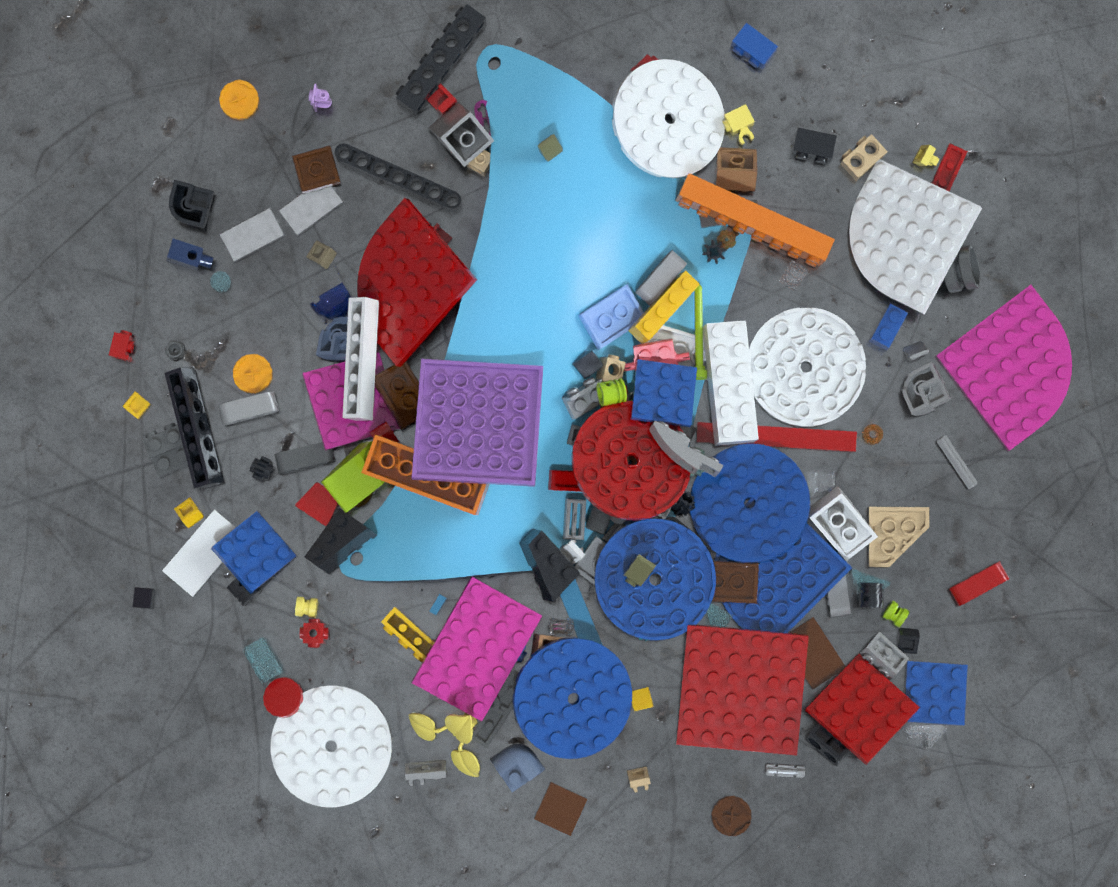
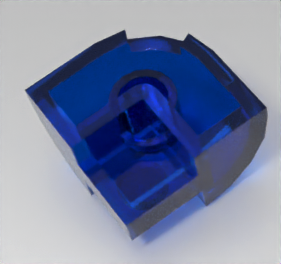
M342 282L320 295V301L316 304L312 302L309 306L319 318L325 321H333V318H337L348 311L349 298L351 296Z

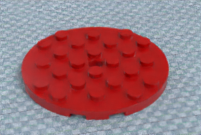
M632 401L604 406L584 422L574 440L572 469L577 485L584 496L596 508L610 516L624 520H644L662 514L671 508L682 496L689 483L690 472L674 462L658 445L649 430L653 422L631 420ZM668 425L674 431L683 432L680 426ZM634 456L637 459V464L628 465L627 457Z

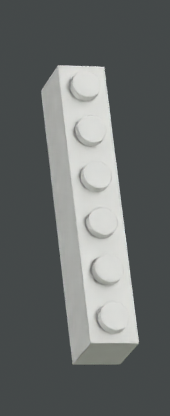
M367 297L349 298L343 418L356 421L373 420L379 301Z

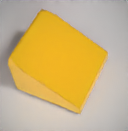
M191 497L174 508L187 528H190L204 518V515Z
M649 687L632 691L633 711L654 707Z

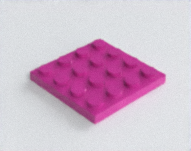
M379 352L376 353L375 375L384 370ZM345 362L302 374L325 450L372 438L369 432L385 421L392 431L400 430L399 425L376 388H374L373 420L356 421L343 418Z

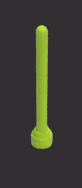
M699 285L694 290V367H697L696 380H706L707 370L703 366L702 286Z

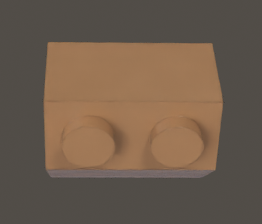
M720 147L716 158L715 185L727 191H755L757 149Z

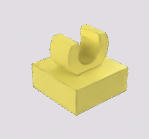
M921 145L912 163L917 166H936L939 158L933 155L936 148L931 145Z

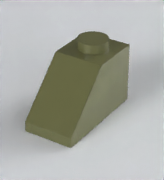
M640 554L636 555L623 574L626 577L625 582L634 588L636 585L642 586L656 565Z

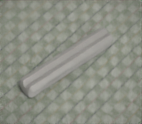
M946 435L937 440L938 445L966 487L971 489L978 484L977 480Z

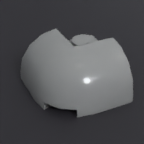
M932 361L912 371L904 382L903 396L911 414L914 416L935 411L936 407L951 400L944 385L945 382Z

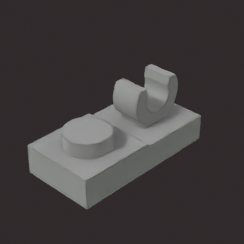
M445 760L405 763V778L409 780L410 786H413V780L419 779L420 784L424 785V779L438 780L446 778Z

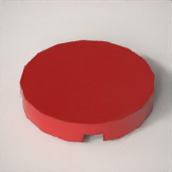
M285 677L275 679L265 689L263 695L264 706L273 716L279 718L291 717L300 709L299 707L303 702V691L300 685L292 679Z

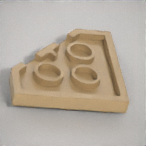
M868 507V524L878 536L868 544V567H890L929 528V507Z

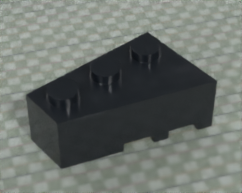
M339 508L304 557L329 574L345 562L351 553L355 550H360L365 542L370 538L374 539L377 534Z
M532 529L519 543L527 563L531 566L535 575L534 579L539 584L543 599L554 602L576 579L580 572L542 530Z

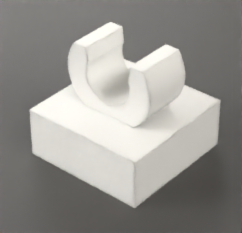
M576 540L569 541L559 549L572 565L581 560L585 555L583 547L579 548L575 544Z

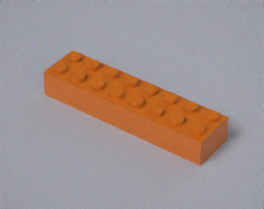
M690 173L685 178L675 200L684 209L689 210V208L697 211L698 215L707 218L709 215L715 218L717 224L732 226V230L740 234L745 232L751 235V239L757 242H762L763 240L769 243V247L778 251L780 249L785 250L787 255L792 258L798 259L800 257L805 259V263L816 267V265L820 266L826 261L835 241L834 238Z

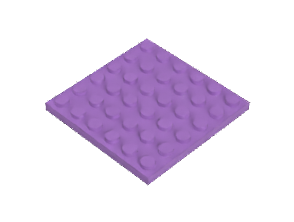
M421 359L412 480L535 487L543 366Z

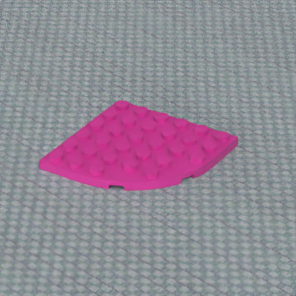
M1029 285L936 356L1008 451L1042 427L1056 413L1067 394L1072 375V355L1066 333L1057 317L1032 285Z

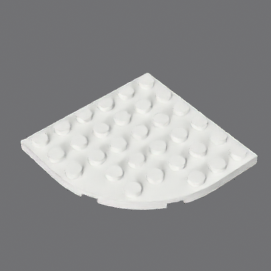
M879 159L862 187L851 214L849 236L855 262L864 277L881 293L925 315L982 207Z

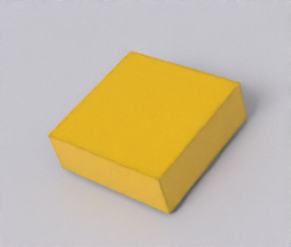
M135 391L122 407L139 420L151 404Z

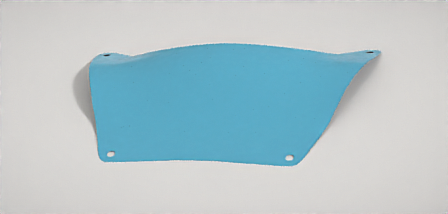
M498 44L487 46L479 55L476 64L483 99L487 101L486 110L489 117L491 137L494 142L491 143L489 189L480 233L470 266V272L476 277L477 281L461 299L445 360L543 366L535 487L490 484L479 515H473L395 486L382 506L363 524L377 534V536L365 542L360 550L354 551L362 554V563L357 566L353 565L350 561L353 554L351 553L347 557L348 559L339 565L341 572L350 578L364 581L437 580L532 571L519 544L532 529L542 530L558 549L569 541L575 540L563 539L565 498L586 500L585 526L593 504L582 492L548 490L549 470L573 471V446L567 444L572 424L582 426L593 413L601 408L599 405L577 419L571 418L562 397L568 395V390L583 386L585 380L592 377L595 379L597 374L596 371L584 379L573 366V363L585 351H593L599 360L600 357H607L610 354L619 356L620 361L630 363L633 362L634 358L633 346L640 344L627 331L598 350L578 315L628 284L641 309L645 312L650 306L635 291L663 258L673 250L687 263L680 273L686 270L702 286L703 326L707 323L723 322L750 245L751 235L744 232V234L732 237L727 233L728 225L701 228L697 211L692 208L687 210L678 205L679 202L675 200L686 177L674 179L657 177L644 172L626 157L621 150L622 146L617 136L614 134L612 125L613 108L610 103L569 74L512 47ZM492 57H498L501 61L500 67L496 70H492L488 66V62ZM554 134L563 151L548 162L539 152L538 144ZM711 240H714L716 245L722 241L720 247L727 249V251L722 253L725 260L719 258L718 264H715L714 259H711L708 263V255H702V253L707 252V248L704 245H712ZM718 247L710 248L712 257L715 255L719 256ZM694 291L665 322L664 326L695 335ZM612 365L608 368L610 374L613 372ZM635 370L623 372L622 379L625 385H627L628 394L634 390ZM696 380L692 426L694 425L705 380ZM571 503L569 535H571L573 503ZM580 503L577 506L576 535L579 533ZM670 510L666 518L676 517V515ZM611 519L609 521L610 523L607 527L605 534L614 524V522ZM626 520L624 522V525L626 526L632 524V520ZM585 527L584 540H576L575 544L579 548L583 547L585 551L595 536L602 540L604 535Z

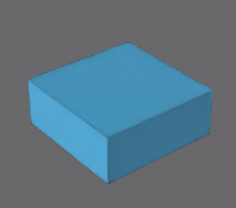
M439 594L430 612L437 616L447 598Z

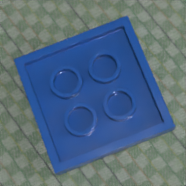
M638 359L636 361L631 420L661 421L668 425L691 427L697 367Z
M258 511L211 548L250 594L296 557L295 553Z
M907 661L905 695L920 707L908 722L965 725L968 665Z

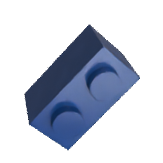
M748 23L743 26L731 43L732 50L737 55H744L749 59L748 62L755 68L760 67L761 69L764 68L778 48L776 44Z
M890 303L869 342L887 351L908 313Z

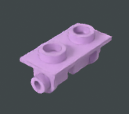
M314 84V89H310L309 101H311L315 112H317L318 107L329 108L332 104L329 93L326 90L318 89L317 85Z

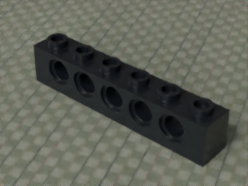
M468 4L464 8L460 7L457 10L455 20L445 26L443 36L433 42L431 52L424 54L419 62L421 65L417 70L413 69L407 78L409 81L405 86L401 85L396 92L397 102L414 115H417L428 98L433 94L486 23V17ZM464 23L469 28L466 31H460L458 26ZM449 39H454L457 41V44L449 47L446 45V42ZM437 55H443L445 60L438 63L434 58ZM426 70L433 72V76L430 78H425L422 75ZM419 86L422 89L420 93L413 94L411 88Z
M180 367L165 372L194 489L208 488L223 483L194 367Z

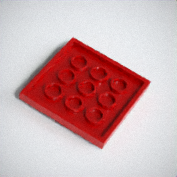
M858 654L805 711L867 765L920 707Z

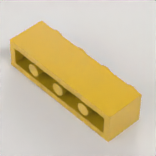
M686 270L680 273L628 331L641 344L646 343L700 284Z

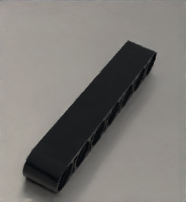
M342 143L335 148L334 152L337 161L349 168L450 212H456L462 206L461 196L456 191L351 145ZM348 150V157H339L340 151ZM360 158L368 160L364 166L357 165V161ZM378 166L386 168L382 174H377L375 169ZM400 173L404 176L400 182L393 180L395 174ZM413 182H420L422 187L419 190L412 189L411 185ZM431 190H439L440 195L437 198L430 197L429 193ZM449 198H457L458 203L455 206H450L447 203Z

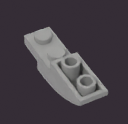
M654 421L650 426L649 430L661 449L682 468L692 474H695L700 469L713 477L720 473L723 465L716 458L701 454L699 449L688 447L691 439L687 438L685 433L674 431L661 421Z

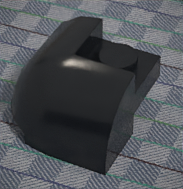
M174 180L169 197L171 214L176 220L184 224L204 228L210 214L209 210L214 191Z

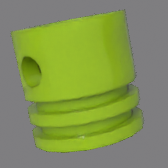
M622 378L597 383V397L601 406L627 401L626 386Z

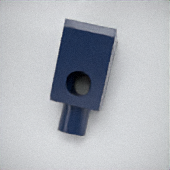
M173 238L166 261L197 270L199 265L210 268L214 257L202 254L204 248ZM192 253L196 256V259L191 260L187 255Z

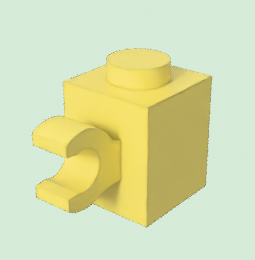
M746 104L724 115L725 121L722 123L726 132L730 131L732 136L740 132L738 141L741 145L745 143L742 138L745 135L749 136L751 141L754 139L753 133L748 128L753 126L755 121Z

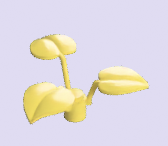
M419 713L409 714V720L414 731L424 740L432 741L436 737L435 733H440L446 729L453 733V736H456L460 741L458 750L451 752L454 765L468 776H480V766L477 758L470 751L463 750L462 748L464 744H468L472 740L473 727L477 724L475 717L467 713L463 716L450 714L445 718V726L436 729L434 721L429 717Z

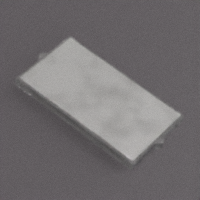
M331 186L306 194L301 193L280 208L278 212L286 221V226H289L298 237L342 205L344 201L336 192V187Z
M271 207L219 234L225 246L224 250L228 251L233 263L286 235L279 224L280 220L276 219Z

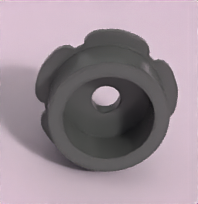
M171 341L165 348V353L171 360L182 358L185 354L184 345L181 342Z

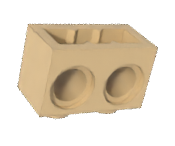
M872 134L868 138L863 136L856 143L858 145L857 148L853 151L849 149L842 155L841 165L855 181L860 179L888 152ZM872 146L875 153L868 154L865 151V147ZM858 159L860 166L853 167L850 160Z

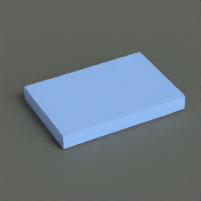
M626 284L578 316L599 350L626 333L644 312L628 284Z

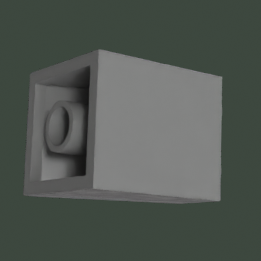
M459 102L428 127L464 167L494 142L493 138L474 115Z

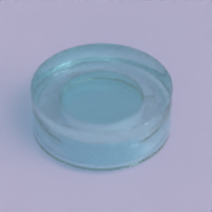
M218 271L212 275L210 283L214 290L224 292L229 289L231 279L227 273Z

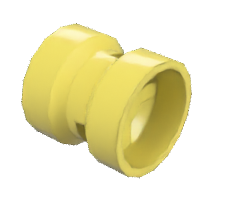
M297 596L295 616L302 617L305 614L309 618H316L318 599L311 598L306 600L304 597Z

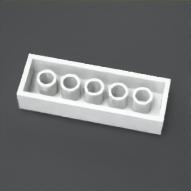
M746 321L707 323L703 326V339L714 444L719 446L754 443L759 438Z

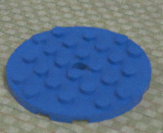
M761 444L736 445L716 454L714 458L723 465L720 473L713 477L706 472H702L701 477L697 475L691 490V495L695 498V508L690 513L698 535L715 553L740 563H760L776 558L786 552L800 538L810 514V492L806 479L799 467L786 454ZM747 498H753L756 501L753 508L745 507Z
M646 519L627 525L609 539L597 560L594 584L599 604L615 626L637 638L665 640L685 633L688 625L695 626L703 618L714 597L716 572L709 550L694 532L670 520ZM640 554L656 566L642 586L636 585L634 588L625 582L626 577L623 574L635 556ZM654 573L658 574L661 578V582L658 585H652L649 581L650 576Z
M576 637L563 638L544 645L531 655V658L524 667L522 666L515 681L513 710L519 728L535 747L554 757L578 759L603 750L618 737L630 715L632 687L627 670L612 651L592 640ZM571 693L578 695L577 701L574 704L568 702V696Z

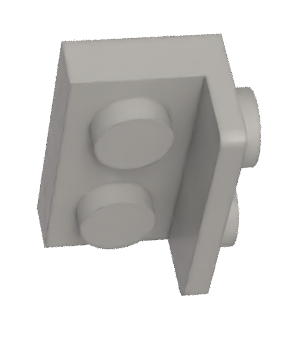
M589 378L583 382V386L568 390V395L562 397L572 419H577L600 405L596 386L598 382H603L602 379Z
M878 632L859 653L864 660L866 659L869 664L873 665L888 680L897 675L909 660V657L881 632Z

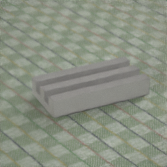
M565 498L563 539L584 540L586 500ZM571 503H573L571 535H569ZM580 503L579 533L576 535L577 506Z

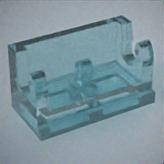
M263 637L243 648V653L262 685L283 673Z

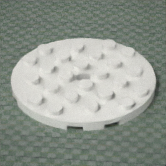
M655 60L633 70L617 89L612 105L614 134L622 146L621 150L638 168L657 177L674 179L686 177L688 173L693 174L701 170L715 157L724 137L725 127L722 122L725 121V114L715 87L700 71L676 60ZM666 114H671L672 124L665 121Z
M794 308L776 315L759 329L749 348L753 392L756 401L768 414L789 425L813 427L829 423L843 415L854 404L863 388L866 377V358L862 344L854 330L844 320L823 309ZM809 362L812 366L811 371L803 372L800 367L801 363Z
M321 686L303 692V702L298 712L291 717H278L273 728L271 758L279 779L296 797L316 806L340 807L364 798L380 783L390 763L392 739L386 718L372 700L360 692L347 687ZM330 740L335 741L337 744V749L334 752L327 751L325 747L326 743Z

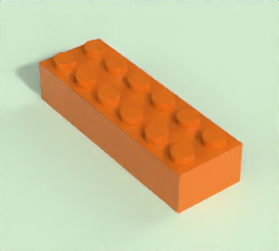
M380 435L374 436L361 473L470 514L479 515L490 484L412 480L414 448Z

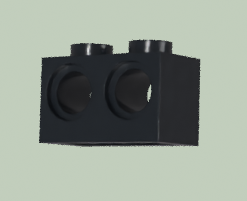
M820 723L807 736L806 740L836 767L850 752Z

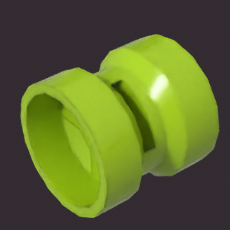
M892 600L882 617L893 621L894 625L900 628L910 611L899 607L898 603Z

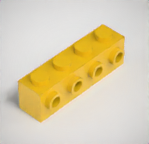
M394 607L381 621L384 624L383 629L391 636L394 633L399 638L398 642L406 649L410 647L414 651L413 656L422 662L434 640L397 607Z

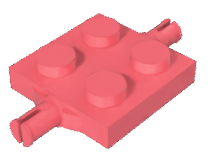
M672 339L634 345L633 362L625 363L624 372L636 371V361L638 359L678 365V362L690 360L689 352L677 354L674 350Z

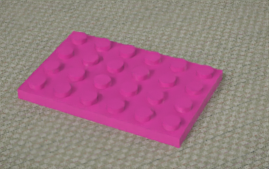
M471 576L411 683L483 721L542 615Z

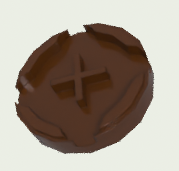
M725 796L719 799L713 806L711 813L712 823L721 834L727 836H738L744 833L750 826L752 819L749 805L742 798L736 796Z

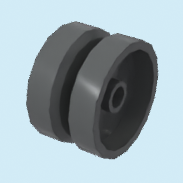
M972 245L960 248L944 278L950 293L960 292L964 286L968 290L980 287L979 263Z

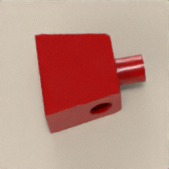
M316 482L295 506L327 526L335 515L339 504L323 485Z

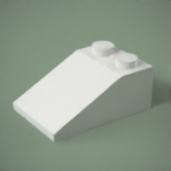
M838 486L810 507L809 518L845 561L849 560L878 537Z

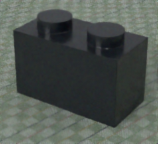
M798 128L792 155H796V158L801 160L812 158L817 163L827 164V162L832 160L837 135Z

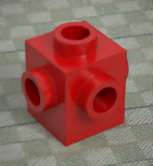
M308 619V623H303V627H300V639H303V643H307L308 647L320 648V644H325V640L329 638V628L326 627L325 623H320L321 619ZM312 629H315L317 631V635L315 637L310 636V631Z

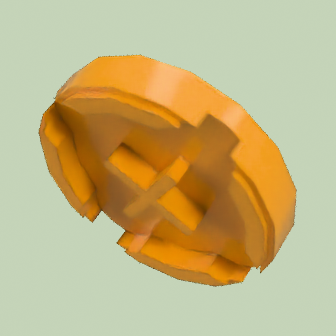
M235 80L224 86L220 92L219 101L222 110L227 116L232 119L242 120L249 118L255 113L259 105V96L252 84L243 80Z
M258 354L242 356L235 363L233 368L234 382L240 390L246 393L257 394L262 392L272 381L273 371L270 363Z

